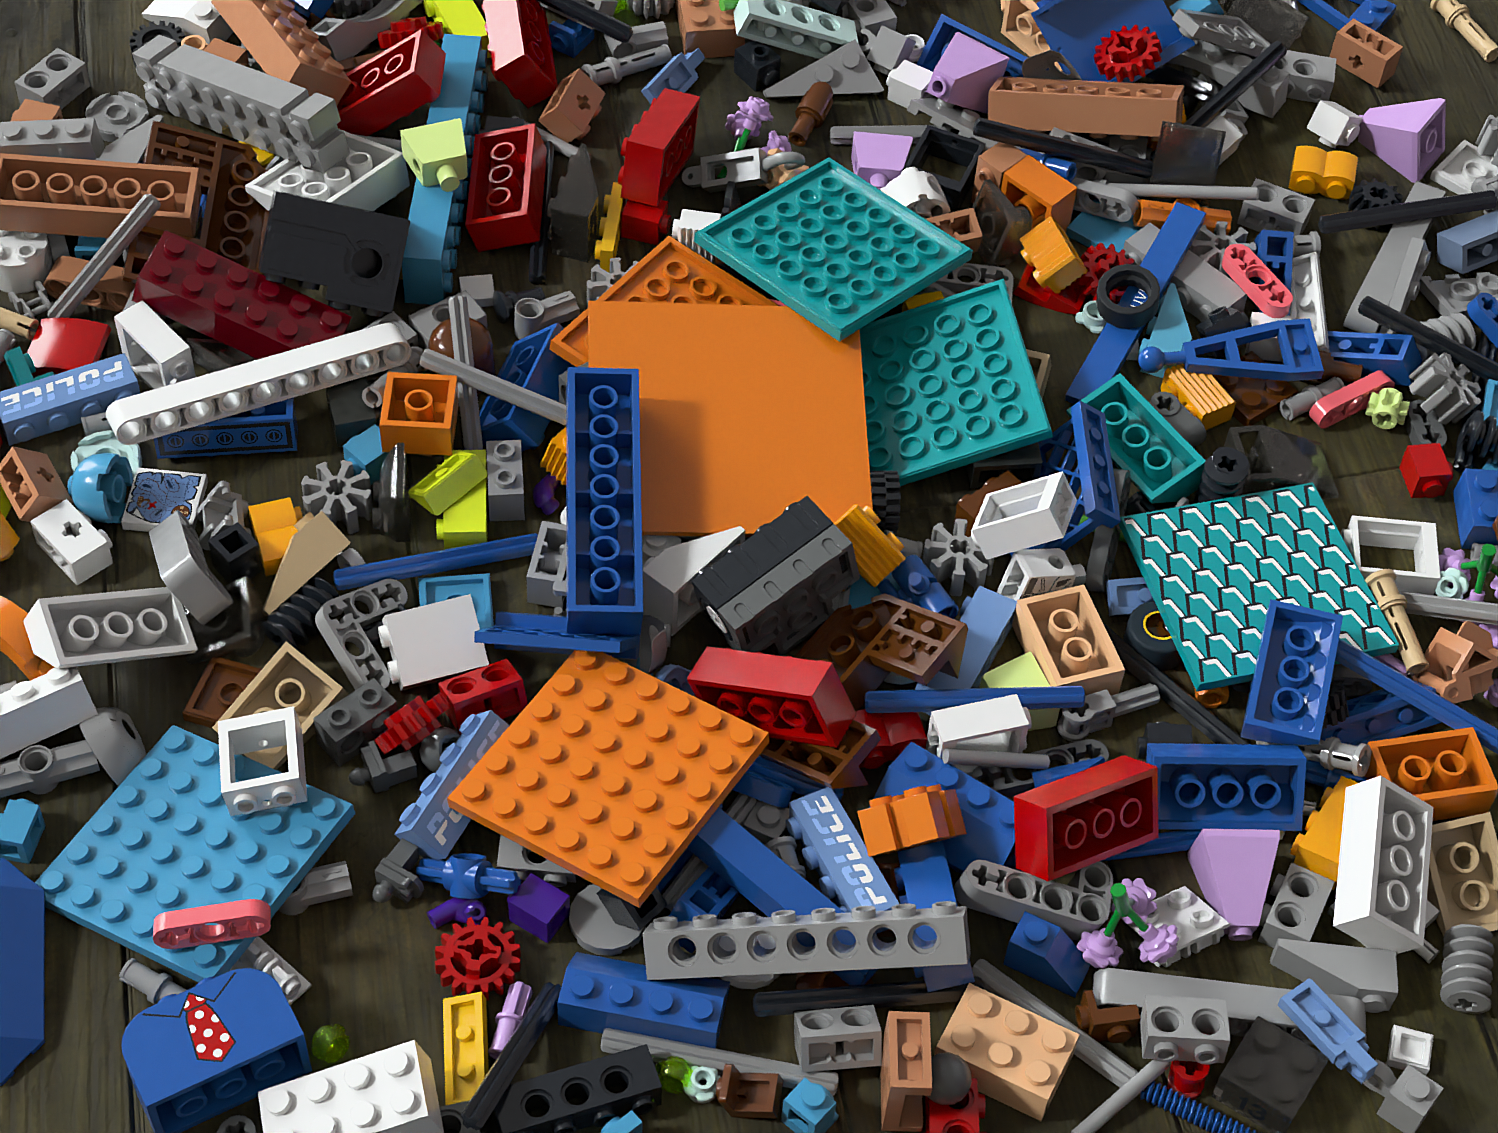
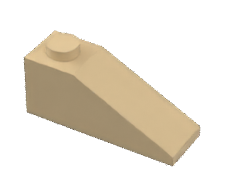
M323 511L319 512L315 517L311 512H308L294 525L298 532L289 541L261 611L266 617L351 543Z

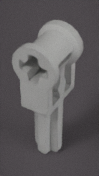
M1149 683L1112 696L1107 689L1086 695L1083 707L1062 708L1063 715L1058 721V732L1067 741H1082L1087 738L1089 733L1111 727L1114 717L1157 704L1160 701L1158 687Z

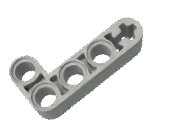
M179 510L149 531L162 580L199 623L205 625L233 604L230 594L209 571L196 530Z
M976 860L968 865L955 883L954 894L957 901L961 905L967 906V908L1019 923L1026 911L1061 927L1070 939L1081 941V934L1084 931L1092 933L1094 930H1099L1109 917L1111 904L1110 889L1113 885V875L1110 869L1099 861L1079 869L1068 882V885L1055 881L1048 882L1031 874L986 860Z

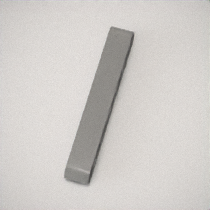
M1416 181L1405 203L1445 197L1446 191ZM1435 218L1393 224L1348 311L1343 327L1360 333L1378 332L1381 325L1359 314V305L1366 296H1370L1389 306L1412 237L1424 240Z
M1116 968L1100 969L1093 974V994L1098 1009L1137 1004L1139 1015H1141L1145 995L1227 999L1230 1035L1315 1045L1278 1006L1280 998L1290 992L1291 989ZM1326 994L1366 1035L1365 1003L1355 997Z

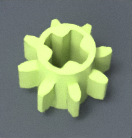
M1384 388L1378 394L1375 392L1371 393L1365 415L1372 416V422L1377 427L1391 429L1397 423L1400 425L1404 424L1410 402L1403 401V395L1400 391L1394 388Z

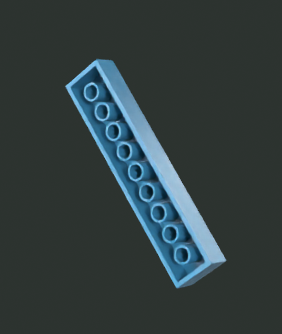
M444 34L441 49L446 53L441 93L430 104L427 125L458 118L461 119L467 156L468 176L466 178H470L472 167L470 155L473 156L474 134H479L481 127V116L478 115V112L483 113L484 94L481 93L482 91L487 92L488 73H483V68L486 69L487 50L482 49L481 36ZM416 177L408 218L410 226L402 261L405 303L434 305L445 300L446 292H452L453 273H450V269H456L457 250L454 249V246H460L461 226H458V223H464L465 203H462V201L468 200L469 181H466V178L459 180L460 185L457 189L446 192L441 189L440 184L429 187L422 186Z

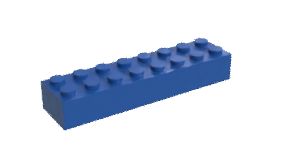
M568 367L566 388L567 634L641 635L643 620L639 369Z

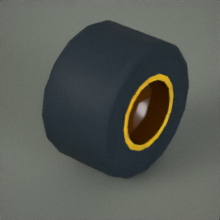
M1155 601L1143 603L1134 609L1127 623L1124 640L1132 649L1148 659L1161 671L1176 667L1182 662V659Z

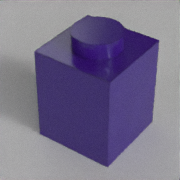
M532 873L518 886L517 892L509 894L507 898L509 921L547 944L570 915V896Z

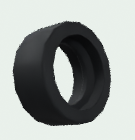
M1124 264L1106 271L1100 278L1097 288L1096 305L1100 316L1107 323L1117 328L1125 329L1141 327L1150 322L1158 311L1160 296L1158 280L1149 270L1139 265ZM1134 286L1143 290L1148 295L1146 302L1139 306L1121 307L1113 303L1108 296L1110 291L1117 287Z

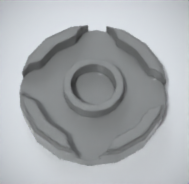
M118 92V95L110 96V93L102 94L91 101L85 112L86 118H95L102 139L107 142L117 140L149 120V112L145 101L129 92Z
M592 884L579 892L570 906L569 927L578 944L583 949L596 955L606 956L621 954L622 950L628 949L630 946L633 948L641 940L646 925L641 930L615 924L596 894L602 888Z

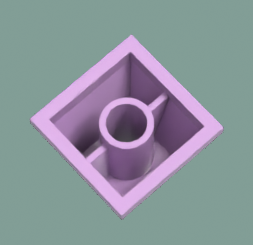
M957 32L936 65L926 92L947 103L988 114L989 90L999 77H1003L1009 57Z
M1437 98L1369 108L1364 115H1359L1363 119L1359 125L1358 142L1413 183L1420 181L1445 151L1446 99Z
M1202 829L1187 852L1188 860L1208 906L1230 923V927L1223 929L1224 934H1228L1230 940H1249L1259 926L1280 840V830Z

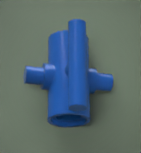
M918 555L907 556L892 571V577L901 590L897 591L889 579L881 581L877 586L881 594L891 595L952 619L957 616L959 611L956 603L943 586L937 582L936 577Z

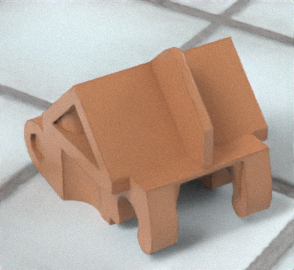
M1470 621L1463 622L1457 634L1440 627L1424 654L1429 662V667L1423 672L1411 675L1412 680L1435 688L1441 697L1453 704L1471 700L1474 695L1489 690L1488 687L1494 684L1492 672L1495 668H1498V649L1493 647L1491 633Z

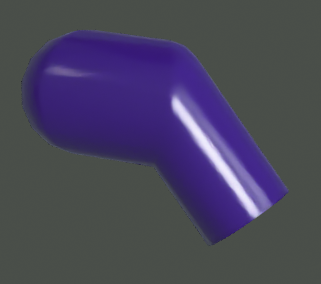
M551 472L533 489L534 504L537 508H541L545 515H550L559 507L558 500L553 496L555 495L554 491L562 484L561 481L556 480V476H551Z
M454 897L427 911V916L435 929L452 920L467 924V918L470 917L474 920L475 925H478L486 917L487 910L483 903L478 900Z

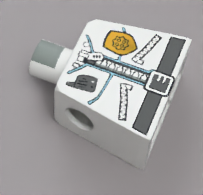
M1060 548L1022 549L1013 553L996 593L1017 601L1083 585L1086 581V572L1081 564L1071 565L1065 552Z

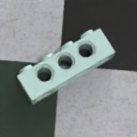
M739 0L733 11L737 36L821 59L854 39L858 43L855 22L853 20L785 0Z

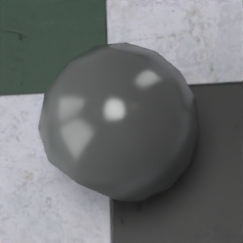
M439 727L422 740L419 752L421 761L428 770L436 773L442 764L439 760L442 753L449 745L456 743L461 734L458 731L447 727Z
M949 1052L938 1053L932 1056L931 1096L926 1097L940 1105H953L961 1101L969 1092L972 1083L971 1070L967 1062L959 1055Z

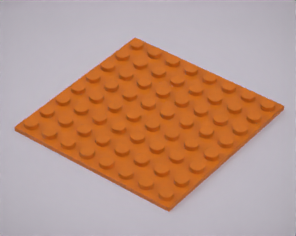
M588 301V368L639 369L642 535L709 536L741 526L746 530L745 537H751L761 525L772 522L783 514L786 507L794 502H799L806 496L833 523L854 504L859 505L862 509L867 505L873 510L860 329L839 342L788 306Z

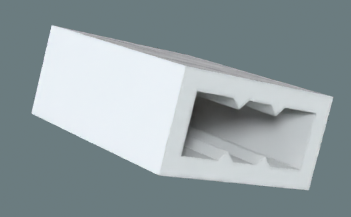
M471 594L384 615L382 620L383 626L378 627L382 647H389L393 660L387 662L391 681L393 684L399 683L401 691L453 678L489 665L484 643L474 642L475 631L480 630Z

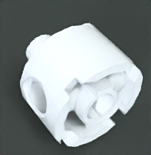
M916 167L904 169L900 176L890 181L886 187L880 189L924 219L950 212V207L938 180L930 173L918 171Z
M0 230V290L8 293L13 291L15 294L36 290L33 282L39 280L43 284L54 265L47 234Z

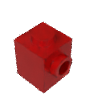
M628 200L621 214V237L658 245L662 235L668 234L671 226L672 216L667 215L668 201L661 200L656 207Z
M1431 443L1407 446L1399 468L1411 498L1443 496L1449 481L1453 479V466L1450 461H1447L1441 444Z

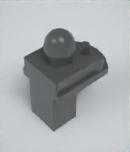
M370 741L367 742V747L361 748L364 768H355L351 771L348 778L354 786H363L366 782L370 781L374 793L389 790L390 786L416 778L417 768L410 750L381 759L375 742Z
M402 838L386 859L383 858L375 869L377 885L372 894L376 902H387L394 895L408 903L412 897L419 898L423 894L424 886L416 875L409 872L419 860L418 846Z

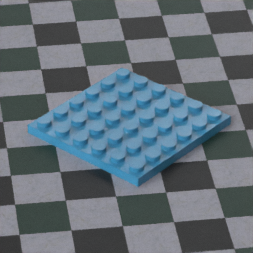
M172 725L35 883L45 891L46 908L196 982H200L205 978L217 977L229 972L256 937L179 949H165L157 946L153 941L155 917L169 911L258 899L269 904L272 918L355 815L353 804L306 784L308 800L306 802L255 811L250 814L230 816L221 793L219 745ZM234 755L236 782L281 774V772L243 755ZM207 923L206 925H218V924H217V923Z

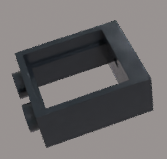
M927 125L903 170L909 167H916L918 171L932 174L941 186L950 207V212L959 211L975 181L978 156L985 152L986 143ZM932 155L968 168L959 182L922 170V167L928 156Z

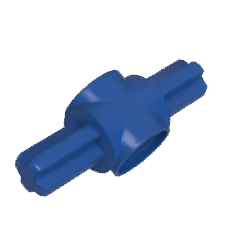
M454 854L447 861L423 858L420 860L419 866L416 867V874L419 875L420 880L441 883L446 890L450 891V896L456 898H482L489 891L515 894L518 886L521 885V878L518 877L516 871L493 868L492 864L486 861V856L481 854Z

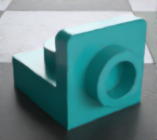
M20 346L6 351L4 355L16 386L54 375L52 371L33 378L31 373L36 372L34 363L29 353H22Z

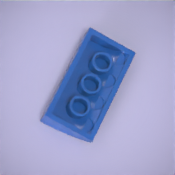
M1270 599L1263 625L1241 738L1289 745L1319 744L1342 626V615Z

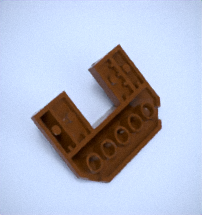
M153 120L143 164L199 168L201 192L204 194L197 238L180 234L176 235L262 275L258 267L269 211L248 194L245 189V185L268 171L256 159V152L247 144ZM144 226L129 244L122 270L123 281L136 284L137 277L163 235V230Z
M884 593L871 597V603L853 609L851 604L837 608L794 658L815 661L823 660L833 663L854 710L858 711L865 703L866 692L875 691L891 672L926 686L938 671L958 679L968 627L966 623ZM853 720L837 748L769 738L768 745L759 756L832 789L866 786L868 783L859 765L878 744L881 737L876 729Z

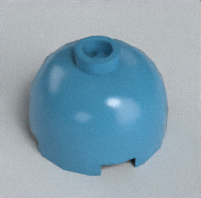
M93 454L85 458L76 467L73 475L70 476L67 486L68 493L72 496L77 510L88 516L91 521L121 523L127 504L125 502L127 486H132L133 484L132 468L126 457H119V454Z

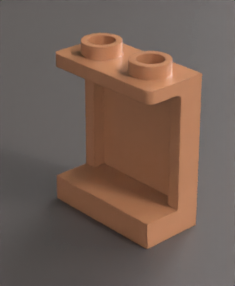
M888 1011L882 1043V1066H880L882 1131L920 1132L923 1128L922 1095L931 1096L930 1012Z

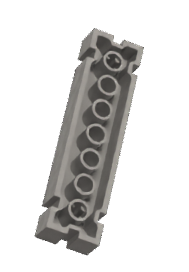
M162 35L156 36L132 53L138 76L147 82L143 85L146 92L145 98L150 106L165 112L170 111L174 116L222 133L284 159H289L296 163L300 161L303 166L321 173H325L350 153L345 133L339 130L337 126L341 119L335 99L317 92L309 96L306 88L186 44L178 47L176 40Z

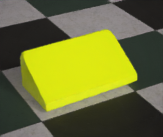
M457 451L413 486L408 494L429 512L438 516L486 478L488 474L476 454Z

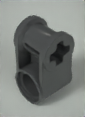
M1158 392L1151 397L1150 404L1193 448L1206 440V429L1202 422L1193 416L1176 396L1169 392Z

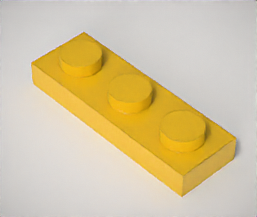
M613 182L611 195H605L604 214H607V217H601L599 236H603L602 240H597L595 246V259H599L600 268L609 273L610 259L617 256L621 234V214L626 205V199L620 198L622 185H619L618 182Z
M482 992L443 999L445 1105L471 1100L489 1072L486 998Z

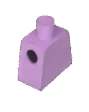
M854 131L851 155L854 174L879 190L886 187L890 181L900 176L910 158L913 137Z

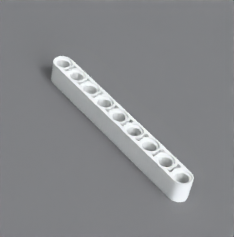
M384 323L119 399L108 406L106 418L117 440L125 445H133L399 367L409 360L412 349L395 324Z

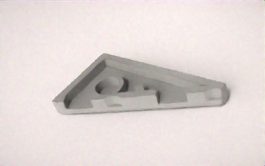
M856 39L767 88L763 91L765 98L775 99L801 97L805 95L814 83L819 81L828 83L832 88L833 95L853 96L854 94L871 93L879 95L884 89Z
M1412 237L1389 303V307L1405 314L1410 301H1415L1420 288L1419 281L1430 260L1431 252L1428 251L1425 240ZM1381 326L1379 332L1382 334H1396V332L1384 326Z

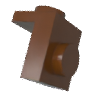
M1092 990L1083 992L1080 1005H1077L1075 1008L1079 1029H1085V1033L1097 1042L1122 1043L1131 1037H1135L1141 1019L1137 1004L1098 1009Z
M725 1064L723 1075L717 1081L716 1096L719 1103L731 1117L778 1118L784 1080L779 1073H740L734 1064Z

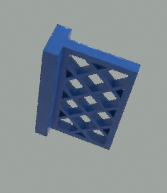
M1082 401L1077 402L1071 407L1072 418L1052 433V438L1038 443L1042 458L1040 478L1052 475L1055 471L1058 473L1063 471L1066 479L1068 476L1072 477L1069 485L1074 495H1076L1080 484L1082 488L1065 536L1059 547L1063 551L1103 524L1112 528L1121 522L1105 413ZM1074 432V439L1072 441L1071 446L1067 445L1072 433ZM1054 447L1048 462L1046 463L1045 453ZM1066 449L1068 450L1067 455L1062 463L1061 468L1057 467L1058 463L1063 455L1064 450ZM1077 458L1078 465L1076 467L1075 472H1072L1071 469ZM1085 511V516L1089 518L1078 526Z
M496 612L495 626L477 630L474 635L475 643L494 644V649L558 654H572L574 650L598 651L614 658L638 659L640 650V635L567 634V616Z

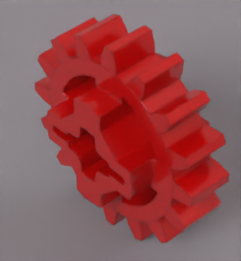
M426 16L391 22V29L378 32L377 34L380 48L386 49L420 29L433 41L443 38L444 30L442 22H427Z
M1134 25L1131 30H1127L1126 26H1122L1119 32L1111 30V37H1102V45L1095 46L1096 54H1094L1096 67L1100 75H1106L1107 80L1116 77L1117 82H1122L1125 77H1128L1130 82H1132L1137 75L1145 77V70H1154V62L1161 61L1160 53H1162L1160 40L1157 37V33H1150L1147 26L1142 30H1139L1138 25Z
M1099 243L1096 247L1091 245L1080 257L1087 269V273L1082 274L1081 278L1077 280V284L1085 285L1086 289L1083 294H1092L1094 296L1093 300H1096L1098 282L1103 274L1115 266L1132 265L1134 259L1129 258L1127 260L1124 257V249L1119 253L1116 252L1114 244H1110L1107 249L1103 243ZM1128 286L1117 287L1110 291L1109 299L1113 303L1118 304Z
M441 692L427 702L419 695L383 721L388 730L374 741L384 755L399 744L406 752L429 736L435 729L442 726L437 717L451 706Z
M472 917L467 918V927L462 928L457 923L452 924L453 935L443 933L441 935L442 946L435 947V957L437 959L435 961L436 974H441V985L446 987L452 984L453 996H458L462 991L467 992V994L482 992L486 1001H488L489 992L492 990L500 996L503 995V983L514 984V972H520L521 970L519 959L521 957L520 944H515L514 932L510 931L503 934L504 927L502 922H498L494 927H490L488 917H484L480 925H475Z

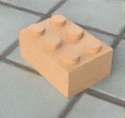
M1085 585L1017 600L1012 627L1024 653L1032 652L1050 686H1082L1085 696L1105 689L1108 690L1111 696L1119 693L1125 668Z
M969 983L936 1046L934 1055L946 1052L959 1055L967 1062L971 1070V1077L978 1079L979 1092L1042 1121L1073 1057L1080 1034Z

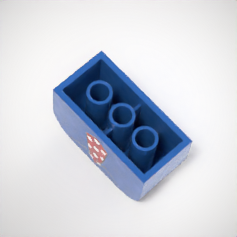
M252 968L235 969L217 977H208L201 980L195 987L180 994H171L163 997L157 1004L137 1014L126 1027L122 1038L123 1057L139 1101L154 1133H181L257 1097L258 1091L294 1080L312 1071L304 1033L280 985L269 974Z

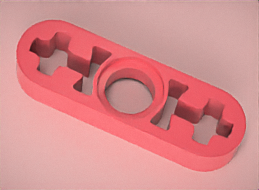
M1242 244L1229 245L1225 249L1221 263L1224 271L1265 315L1272 318L1285 317L1289 313L1293 301L1292 293L1249 247ZM1258 277L1265 283L1255 284L1249 278Z
M1376 371L1319 399L1310 409L1309 416L1320 428H1327L1366 409L1372 392L1378 394L1384 388H1394L1395 383L1384 371Z
M247 899L164 912L154 919L153 941L161 948L179 949L261 936L270 930L271 908L265 901ZM207 923H217L218 925H206V924H207Z

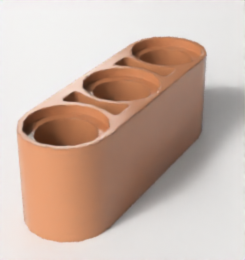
M70 256L58 257L43 283L47 293L58 299L89 260ZM112 265L80 304L123 312L136 284L123 281V267Z

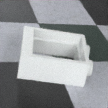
M143 300L114 316L122 353H125L132 370L152 390L196 378L190 347Z
M1063 471L986 494L971 530L972 540L975 546L981 549L986 560L1064 538L1077 499Z
M1352 515L1348 528L1342 529L1341 536L1364 579L1382 569L1361 567L1359 545L1414 550L1415 572L1394 570L1397 576L1395 580L1397 588L1402 592L1434 595L1437 583L1441 579L1436 523Z
M1014 694L931 711L926 750L941 759L944 749L1022 753L1027 747V731L1032 726L1029 710L1027 707L1022 708L1018 695ZM951 764L969 776L972 775L973 770L977 767L976 765Z
M294 706L218 721L221 793L230 816L250 814L255 811L280 806L286 807L308 801L303 734ZM287 745L289 772L236 782L234 755Z

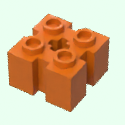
M940 784L903 791L904 794L893 797L889 795L869 801L870 808L857 811L869 857L886 853H897V851L967 834L956 790L942 791Z

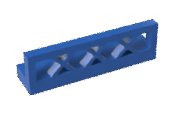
M1417 682L1418 684L1436 693L1435 688ZM1381 689L1347 700L1349 717H1346V720L1343 722L1338 721V724L1335 726L1327 725V728L1322 729L1320 740L1325 741L1327 738L1336 737L1340 739L1341 743L1359 746L1361 743L1367 744L1370 741L1396 738L1441 723V721L1391 692Z

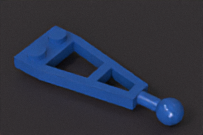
M1297 0L1338 30L1354 18L1379 32L1394 15L1397 5L1387 0H1349L1360 4V6L1350 18H1347L1323 0Z
M1310 318L1278 320L1184 342L1181 351L1162 352L1159 348L1150 346L1144 348L1138 357L1139 366L1148 373L1158 372L1165 365L1184 364L1186 372L1298 381L1321 379L1324 372ZM1277 337L1284 365L1241 361L1238 345ZM1224 349L1226 360L1197 358L1196 355Z

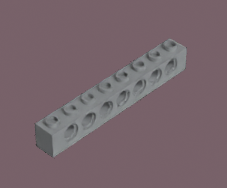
M943 901L932 904V908L916 909L915 904L905 903L894 905L891 907L892 910L876 911L874 906H858L852 908L850 913H836L834 908H819L812 910L811 915H796V912L793 910H780L771 914L772 917L757 918L756 913L753 912L737 913L732 915V919L717 920L716 915L704 914L693 917V921L677 922V917L673 916L659 917L654 919L653 923H650L642 933L647 980L968 964L971 951L967 906L956 907V902ZM922 925L930 926L936 932L937 937L931 941L922 940L917 935L916 928ZM883 927L889 928L894 932L896 940L892 943L882 942L878 939L876 930ZM839 930L850 931L855 936L856 943L852 945L842 944L837 939L836 932ZM799 932L810 933L814 937L816 945L812 947L801 945L796 938V934ZM767 934L771 936L775 941L776 947L773 949L763 948L757 941V935ZM718 937H730L736 945V950L726 951L722 949L718 943ZM687 938L693 941L696 946V952L687 953L683 951L679 945V939Z

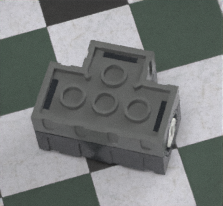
M806 496L799 502H794L786 507L783 514L772 522L761 525L754 535L745 542L731 547L725 556L715 564L704 567L691 582L703 616L733 650L755 653L769 647L777 656H784L824 624L834 612L832 599L849 585L851 586L859 580L860 575L852 542Z

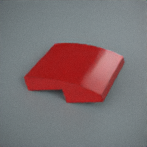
M1027 263L1013 293L1014 295L1035 305L1057 312L1076 314L1080 311L1086 295L1083 294L1086 287L1085 285L1077 284L1079 278L1076 279V282H1071V285L1062 289L1060 293H1055L1049 286L1041 287L1033 276L1036 267H1031Z
M78 318L41 319L27 351L36 372L31 373L32 376H39L52 371L59 374L99 361L111 332L110 326Z

